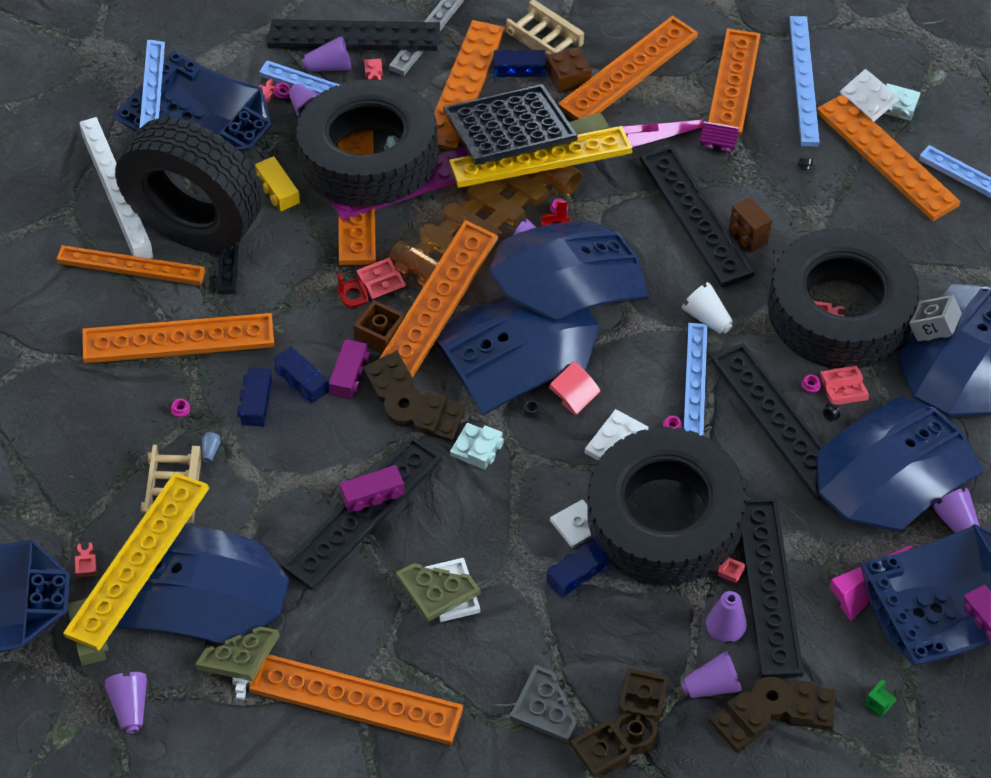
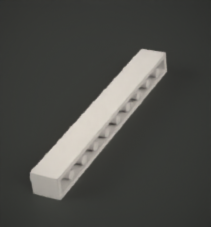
M97 117L79 122L82 137L132 255L149 259L153 258L151 243L141 219L124 200V196L121 195L117 186V179H115L116 161Z

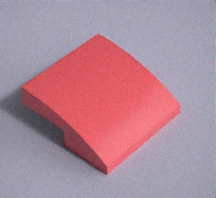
M390 257L356 270L358 278L363 282L372 300L406 287L399 270L396 271Z
M575 361L549 386L563 400L561 404L575 416L600 393V389L594 380Z
M857 365L820 372L824 389L831 404L842 405L869 400V393L863 384V376Z

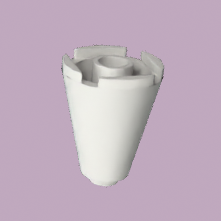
M707 282V287L700 286L687 298L689 303L687 306L683 304L682 309L703 324H707L709 328L721 334L723 332L726 334L733 327L731 325L733 320L712 285Z

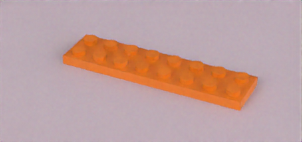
M727 28L708 122L738 127V136L741 137L761 34Z

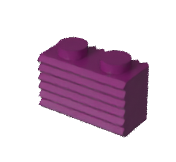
M704 121L700 144L706 149L718 147L723 152L730 153L731 150L735 151L739 128Z

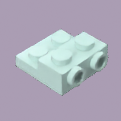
M887 83L886 86L897 94L900 100L884 114L911 121L921 92Z
M467 423L452 447L450 456L486 470L488 464L493 463L496 450H500L503 445L502 432L486 425L482 429Z

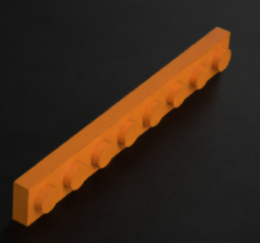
M64 245L61 246L56 259L57 264L199 286H201L205 274V267Z

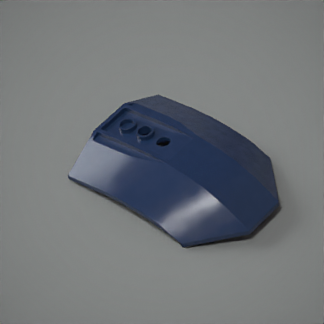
M175 50L164 59L159 109L160 119L169 117V119L178 118L182 120V115L189 114L192 118L187 119V121L201 125L203 128L205 127L213 131L214 134L220 135L239 151L251 150L270 129L271 121L262 86L249 85L218 74ZM143 83L112 116L113 119L136 132L140 127ZM175 108L176 111L170 112L168 109Z
M593 221L550 224L517 233L500 241L488 271L508 299L554 322L559 318L590 307L618 301L648 299L649 297L637 255L619 232Z
M951 284L941 297L954 295L962 312L953 335L947 338L940 337L929 341H917L913 333L899 355L897 362L913 398L919 402L936 408L940 413L948 417L991 414V287ZM977 327H985L987 331H981Z
M504 296L478 306L447 322L435 342L484 416L512 399L554 381L574 361L586 371L600 326L588 308L559 318L554 322ZM502 334L509 336L505 342L498 341V337ZM484 344H491L490 348L482 349Z
M900 396L850 425L826 444L816 455L819 496L847 521L901 532L902 529L934 503L941 500L942 497L984 471L965 435L936 408ZM905 442H912L915 447H910Z
M973 524L971 527L915 549L860 563L871 608L889 642L914 666L949 658L991 644L986 637L985 631L977 627L974 618L971 615L968 616L963 608L965 594L983 585H986L991 591V531ZM930 606H938L941 609V613L932 611ZM913 612L920 613L922 615V618L915 616Z
M184 525L159 562V564H162L161 567L152 572L115 628L170 633L224 645L226 640L238 635L243 637L253 633L252 629L260 626L264 627L280 616L289 579L260 542L233 533ZM176 565L182 566L180 572H171L172 568H174Z
M32 538L26 541L0 544V653L22 648L68 611L70 574Z

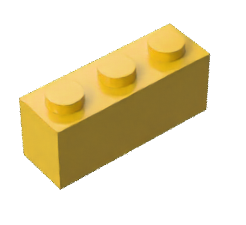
M274 156L255 164L256 175L259 176L265 194H269L274 206L283 211L300 203L299 191Z

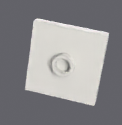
M583 499L550 517L551 523L572 549L592 538L588 525L587 504Z

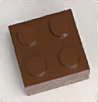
M579 47L547 55L546 70L558 93L577 89L591 78L592 70Z
M751 197L733 205L729 224L730 233L750 253L768 244L772 219Z
M373 300L354 324V339L366 343L367 346L383 353L406 315Z

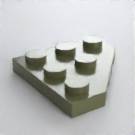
M415 563L396 572L397 579L427 622L480 595L481 592L472 577L464 573L461 575L453 574L449 570L435 567L433 569L424 568L422 565Z
M260 626L252 629L253 633L243 637L238 635L225 641L224 645L217 648L213 646L206 648L196 662V668L200 671L253 681L280 636L279 631Z

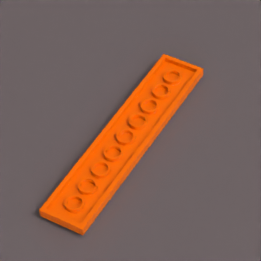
M671 16L558 103L559 109L573 120L602 112L698 37V32L676 17Z
M472 20L434 112L437 122L439 149L451 151L459 148L461 141L445 116L443 107L478 99L504 35L505 27Z
M843 94L817 108L816 113L931 221L937 220L960 206L961 201L881 127L865 116Z
M362 130L344 137L338 142V148L355 155L374 154L373 130ZM375 208L364 214L359 213L356 217L352 218L351 216L344 221L339 217V265H371L376 263Z
M467 220L463 222L380 358L398 351L412 378L414 377L498 239L496 234Z
M272 313L83 329L84 363L274 347Z
M270 654L265 659L249 688L250 693L451 746L463 712V705Z

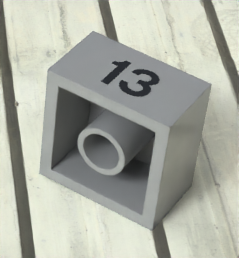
M954 295L919 301L909 324L917 341H929L940 337L947 338L953 335L962 312Z

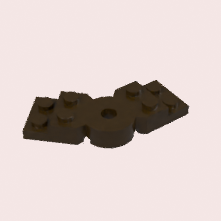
M398 351L363 367L379 401L384 402L387 416L392 423L402 427L410 426L413 423L418 432L454 442L466 409L465 404L448 400L447 396L429 391L420 394L414 388L413 378ZM404 403L409 404L407 408H400Z
M627 668L618 710L621 716L616 720V723L606 721L571 740V747L593 778L607 770L612 772L628 763L631 754H643L653 747L657 735L656 723L660 721L669 677ZM631 730H638L639 733H633Z
M776 677L762 678L755 683L751 693L742 692L727 702L724 709L709 719V723L736 753L768 731L771 720H779L785 717V720L790 725L833 730L836 689L816 687L815 682L794 680L787 684L782 679ZM767 698H773L776 701H770Z

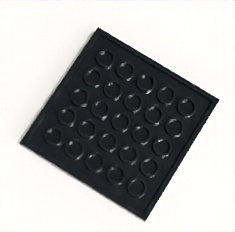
M543 84L443 107L445 116L475 165H482L487 162L499 161L503 158L516 157L520 154L533 153L537 150L578 141L577 133Z

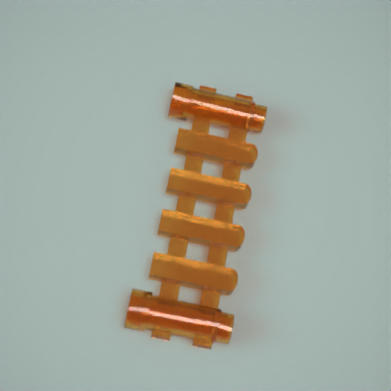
M572 165L534 173L537 176L532 180L521 175L491 181L487 186L481 183L471 185L468 189L469 201L466 204L460 206L457 203H451L444 209V219L446 221L439 227L431 223L424 225L420 229L421 242L416 246L408 244L403 240L397 242L391 250L390 258L396 262L395 268L404 274L409 272L417 278V283L424 286L440 259L437 261L428 254L435 249L444 255L454 238L451 235L457 229H460L465 220L496 234L498 241L502 238V231L498 228L504 222L514 227L525 218V210L522 207L527 202L538 206L549 197V190L545 188L549 183L565 195H571L581 183L582 171ZM505 188L516 193L509 200L499 195ZM482 208L492 213L485 221L475 215Z

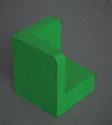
M883 679L868 694L865 705L880 717H883L896 702V698L884 689L886 681Z

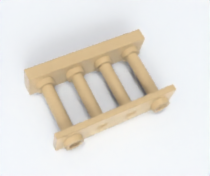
M536 0L529 2V14L517 23L509 18L506 20V33L546 60L547 55L561 52L570 44L580 48L584 43L583 31ZM532 19L540 22L529 32L522 28ZM545 27L551 29L552 32L542 40L535 36ZM558 35L565 38L555 48L548 45Z
M153 445L152 452L148 453L150 468L145 502L141 503V514H146L152 505L153 495L158 496L163 489L154 488L155 480L170 479L174 473L172 471H157L158 463H187V465H190L189 470L175 473L199 481L201 468L200 446H192L191 454L186 456L159 455L157 445ZM195 510L186 523H194Z

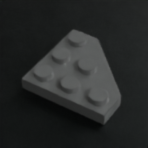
M535 665L510 714V720L568 743L576 728L577 722L570 711L569 704L558 684L555 672Z

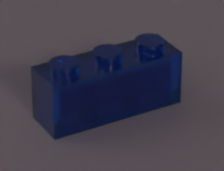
M494 50V77L546 76L545 50Z
M292 346L274 358L276 374L285 378L288 385L299 391L300 396L303 399H307L311 404L329 392V380Z
M248 367L247 375L244 374L243 386L245 388L240 393L242 405L238 406L237 417H240L241 425L264 427L272 386V370Z
M595 540L585 543L575 553L568 554L562 562L552 565L547 570L546 582L562 599L607 568L609 565V555L605 553Z

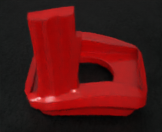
M558 200L556 205L557 213L542 216L541 226L550 225L555 222H572L571 218L566 215L567 201Z
M340 272L337 274V293L347 308H354L368 302L369 298L366 287L360 279H353L343 283V277ZM350 289H356L360 292V296L357 299H349L346 296V292Z

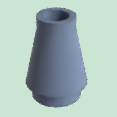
M207 432L202 437L201 461L206 463L212 462L221 443L218 434Z

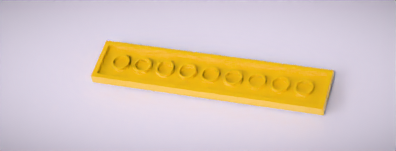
M619 126L578 134V141L571 142L570 144L537 150L533 153L520 154L516 157L503 158L502 160H495L482 165H475L470 156L450 159L449 165L459 188L632 154V146L623 127Z
M175 472L173 473L63 634L66 638L100 651L209 490L208 484Z

